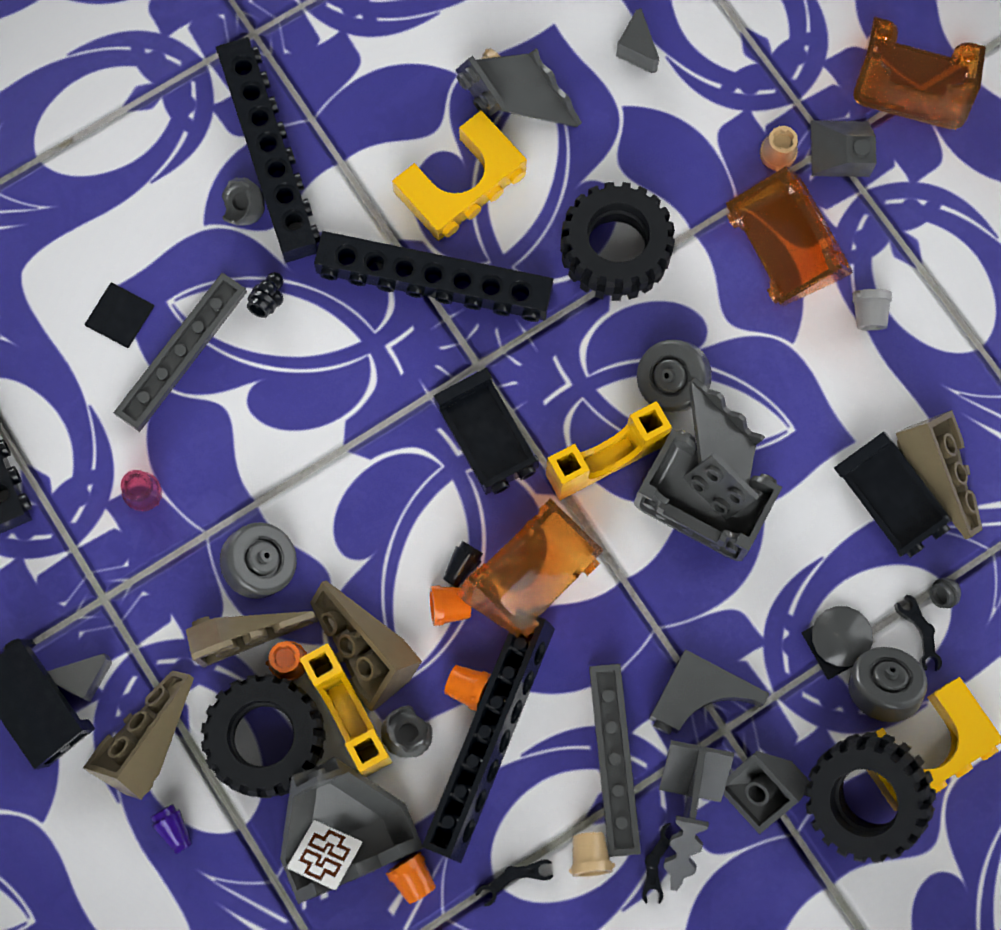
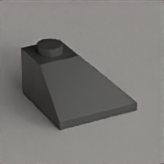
M811 120L812 176L870 177L877 161L876 136L869 121Z
M756 751L729 774L723 795L750 825L761 834L803 798L805 786L810 780L792 761Z

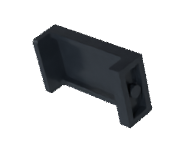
M487 367L434 395V403L486 495L491 492L494 494L501 493L510 487L509 482L517 478L525 480L537 472L536 468L539 467V459L536 455H533L493 385L492 376Z
M886 432L880 433L834 467L838 475L846 481L896 548L900 557L907 553L911 558L925 548L922 542L927 538L933 536L936 540L950 530L947 524L953 520Z
M17 638L3 647L4 652L0 655V720L34 769L46 768L94 731L95 727L89 719L80 720L31 649L36 645L32 639Z

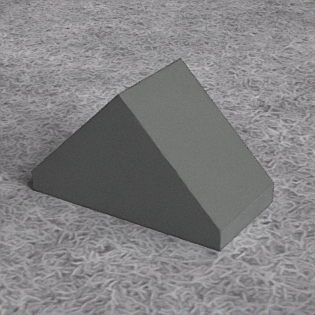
M638 9L633 14L618 41L616 57L650 73H655L658 69L659 56L642 9Z
M103 653L47 672L56 685L90 702L109 670L112 661L111 657Z

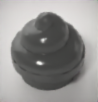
M950 578L936 580L930 589L932 602L940 608L956 606L961 598L960 585Z

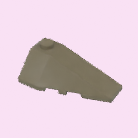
M947 411L897 432L899 450L951 517L953 524L962 536L968 539L982 531L976 497L973 491L968 490L967 486L968 476L971 474L969 465H963L960 449L965 448L953 411Z
M322 581L310 604L326 636H332L339 651L335 655L340 663H345L351 675L349 681L357 696L370 711H374L411 680L422 661L403 638L328 581Z
M314 611L217 617L213 619L207 616L193 621V627L185 630L191 656L196 663L204 668L316 623L318 619Z
M172 670L146 696V705L134 715L129 713L123 720L126 725L114 737L109 734L99 744L83 768L121 793L142 800L144 795L151 790L153 782L160 774L194 678L190 674Z

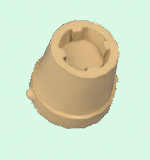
M778 126L770 132L763 140L759 151L760 159L765 166L775 171L785 170L792 166L798 154V137L796 132L787 126Z
M588 832L573 836V865L569 869V873L572 876L589 877L613 872L615 864L610 861L603 832Z

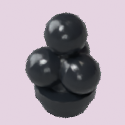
M270 273L266 280H262L259 284L255 285L249 294L247 308L255 316L266 318L275 311L276 307L283 303V294L278 289L283 286L284 280L279 273Z

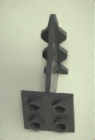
M537 48L529 54L477 60L471 56L455 70L458 74L457 80L463 89H468L474 97L473 103L478 111L482 110L488 118L497 111L572 127L582 124L573 109L570 97L559 88L554 73L543 64Z
M694 377L688 385L699 464L687 472L683 478L695 492L699 493L712 506L716 513L727 520L759 498V495L749 486L756 445L765 436L752 432L747 426L746 417L742 413L731 411L726 406L725 398L720 392L708 389Z
M671 740L659 790L687 795L683 817L676 816V824L681 828V832L672 835L670 838V846L676 854L664 860L663 868L670 874L671 890L677 891L683 883V879L694 875L697 865L690 856L701 852L703 848V842L696 834L707 830L709 822L696 820L699 798L721 802L734 758L733 752Z

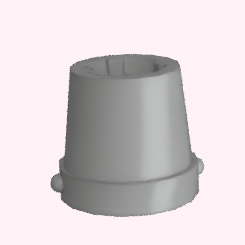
M864 289L852 293L857 329L876 331L888 327L889 308L892 301L891 291Z

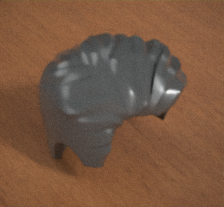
M235 177V179L228 182L222 193L226 208L225 214L222 216L223 220L236 226L256 223L265 211V199L259 186L245 177Z
M409 705L392 711L382 723V743L389 752L398 757H418L427 751L432 743V726L425 722L423 718L417 716L413 707Z

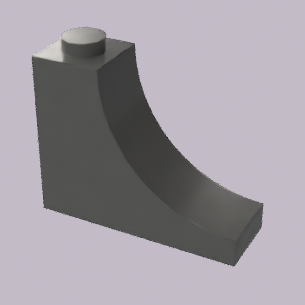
M685 649L649 719L655 722L653 727L668 735H670L671 731L677 734L686 720L694 712L706 705L719 701H741L760 708L765 704L770 693Z

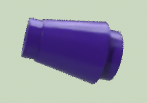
M173 804L151 816L154 822L152 827L173 849L175 854L192 845L180 809L176 810Z

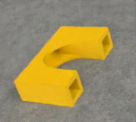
M482 110L459 127L460 141L480 161L484 168L483 177L475 187L462 193L445 192L436 187L415 163L392 180L394 193L437 241H440L443 237L448 238L459 229V225L467 218L471 220L476 217L484 204L489 200L491 202L497 200L503 194L504 188L511 183H518L526 174L527 159Z
M655 401L630 414L627 425L601 444L582 452L578 450L576 444H573L548 457L545 475L558 499L561 501L662 448L671 432L672 426L658 402Z
M327 643L299 658L311 682L320 693L346 742L345 746L359 772L364 777H368L393 763L330 645Z
M960 677L950 681L927 696L946 724L951 738L950 751L944 762L934 769H923L924 772H931L933 781L930 783V788L935 789L936 793L948 786L945 780L955 774L959 778L973 769L971 763L979 757L985 761L999 752L996 746L1001 743V735ZM884 728L874 731L879 738L887 734ZM867 770L892 809L898 811L897 796L891 784L880 774Z

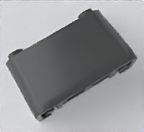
M672 429L636 495L634 505L645 514L732 560L742 561L755 541L782 487L777 484L773 477L767 474L752 476L749 486L759 495V498L725 520L683 478L687 472L699 464L697 446L694 442L695 438L688 432L682 430L677 432Z

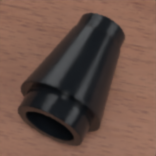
M462 541L460 546H456L443 580L454 587H459L482 562L480 558L483 553Z

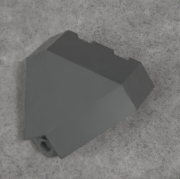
M336 757L327 760L315 768L292 775L280 860L298 904L333 890L287 868L314 820L362 841V845L339 886L423 849L406 804Z

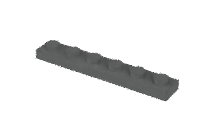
M221 273L113 413L140 432L247 293L246 288L224 273Z
M621 665L589 666L609 857L641 854Z

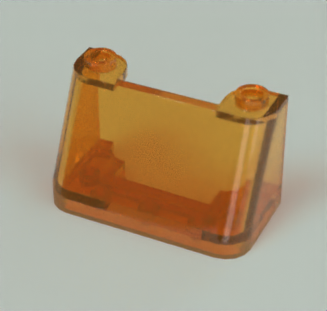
M874 17L854 87L853 97L855 101L868 108L953 130L962 127L968 118L981 87L986 46L965 42L956 46L951 57L896 43L898 38L897 26L889 20Z
M785 166L726 203L730 211L727 213L728 220L735 229L740 227L741 230L746 232L771 279L767 292L775 304L779 303L785 306L853 273L849 262L804 181L789 167Z
M549 499L540 507L539 513L529 520L486 564L484 563L467 577L456 595L467 605L517 638L521 634L527 638L539 625L536 619L582 573L589 576L598 567L600 562L597 558L604 550L554 501Z

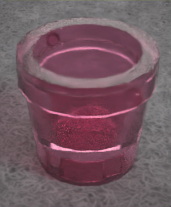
M132 470L123 476L120 486L122 497L131 509L145 512L160 504L162 487L154 475L141 470Z

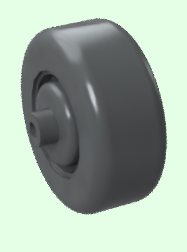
M664 340L654 344L644 353L637 369V384L640 393L649 404L657 401L665 412H682L692 409L688 383L695 377L709 389L712 380L711 366L706 355L696 345L682 340Z
M262 522L247 524L232 533L222 546L220 552L221 573L227 584L244 597L252 599L269 597L284 589L295 574L297 565L295 548L289 537L274 525Z
M877 647L861 654L853 665L848 682L849 693L854 704L869 717L884 722H899L913 716L921 707L928 687L927 676L921 664L910 654L892 647Z

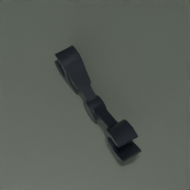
M906 595L904 598L909 602L910 610H904L899 602L894 605L895 610L900 616L913 623L919 630L923 647V656L920 658L919 663L924 671L927 670V658L934 660L935 671H938L942 666V660L935 653V628L922 616L915 598L911 595Z
M671 823L661 827L660 840L645 858L646 879L641 895L645 904L648 903L647 892L650 889L657 891L658 904L663 900L664 895L658 878L659 860L670 846V839L665 836V831Z
M543 859L528 866H509L490 885L479 887L476 891V896L484 889L490 890L492 892V899L484 904V906H490L495 902L496 894L517 878L550 880L553 875L546 877L540 875L539 867L542 864H552V862Z

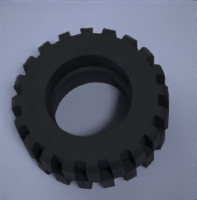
M614 182L605 183L603 189H599L596 185L588 189L587 197L584 194L577 197L575 205L570 206L566 213L560 243L564 268H569V277L573 282L578 280L581 282L580 289L586 293L590 289L596 291L595 297L603 299L604 295L612 296V301H621L622 295H627L629 300L636 298L639 291L642 290L643 293H647L653 288L654 282L659 283L664 276L665 269L668 268L675 242L673 238L675 232L674 224L669 221L670 213L666 207L660 209L661 200L656 195L647 196V189L641 186L636 190L630 188L631 183L622 182V186H614ZM622 222L634 227L641 234L645 247L643 252L632 260L613 262L602 258L593 250L589 243V237L596 227L604 223Z
M255 674L247 676V679L241 682L236 680L230 683L231 687L227 691L221 690L215 696L218 700L213 706L209 705L205 713L208 715L207 721L202 723L201 733L204 734V741L201 742V747L207 756L205 761L209 769L214 771L215 777L219 781L241 794L260 798H272V796L288 794L290 792L292 775L315 768L319 758L322 759L323 743L326 740V731L323 727L324 720L322 714L319 712L313 699L301 687L286 678L281 679L270 674L259 677ZM259 707H272L280 710L288 717L293 728V743L289 752L282 760L270 766H255L246 762L240 756L235 745V732L239 722L248 712Z
M866 732L863 736L854 734L848 736L843 741L840 740L817 760V764L812 767L808 775L811 781L805 786V796L810 797V800L805 804L807 814L814 815L815 819L811 822L814 830H821L825 836L821 840L827 846L833 843L839 847L836 853L844 857L849 853L854 854V861L864 863L868 858H871L873 863L884 862L887 857L894 859L901 856L905 850H909L922 836L935 811L932 803L936 800V790L930 788V783L933 781L931 772H924L921 767L925 763L920 755L914 758L909 753L912 747L905 742L899 746L894 743L895 737L887 734L879 738L876 732ZM856 769L870 770L880 774L891 784L898 800V812L894 819L885 824H874L862 820L852 812L843 792L844 779L850 772Z

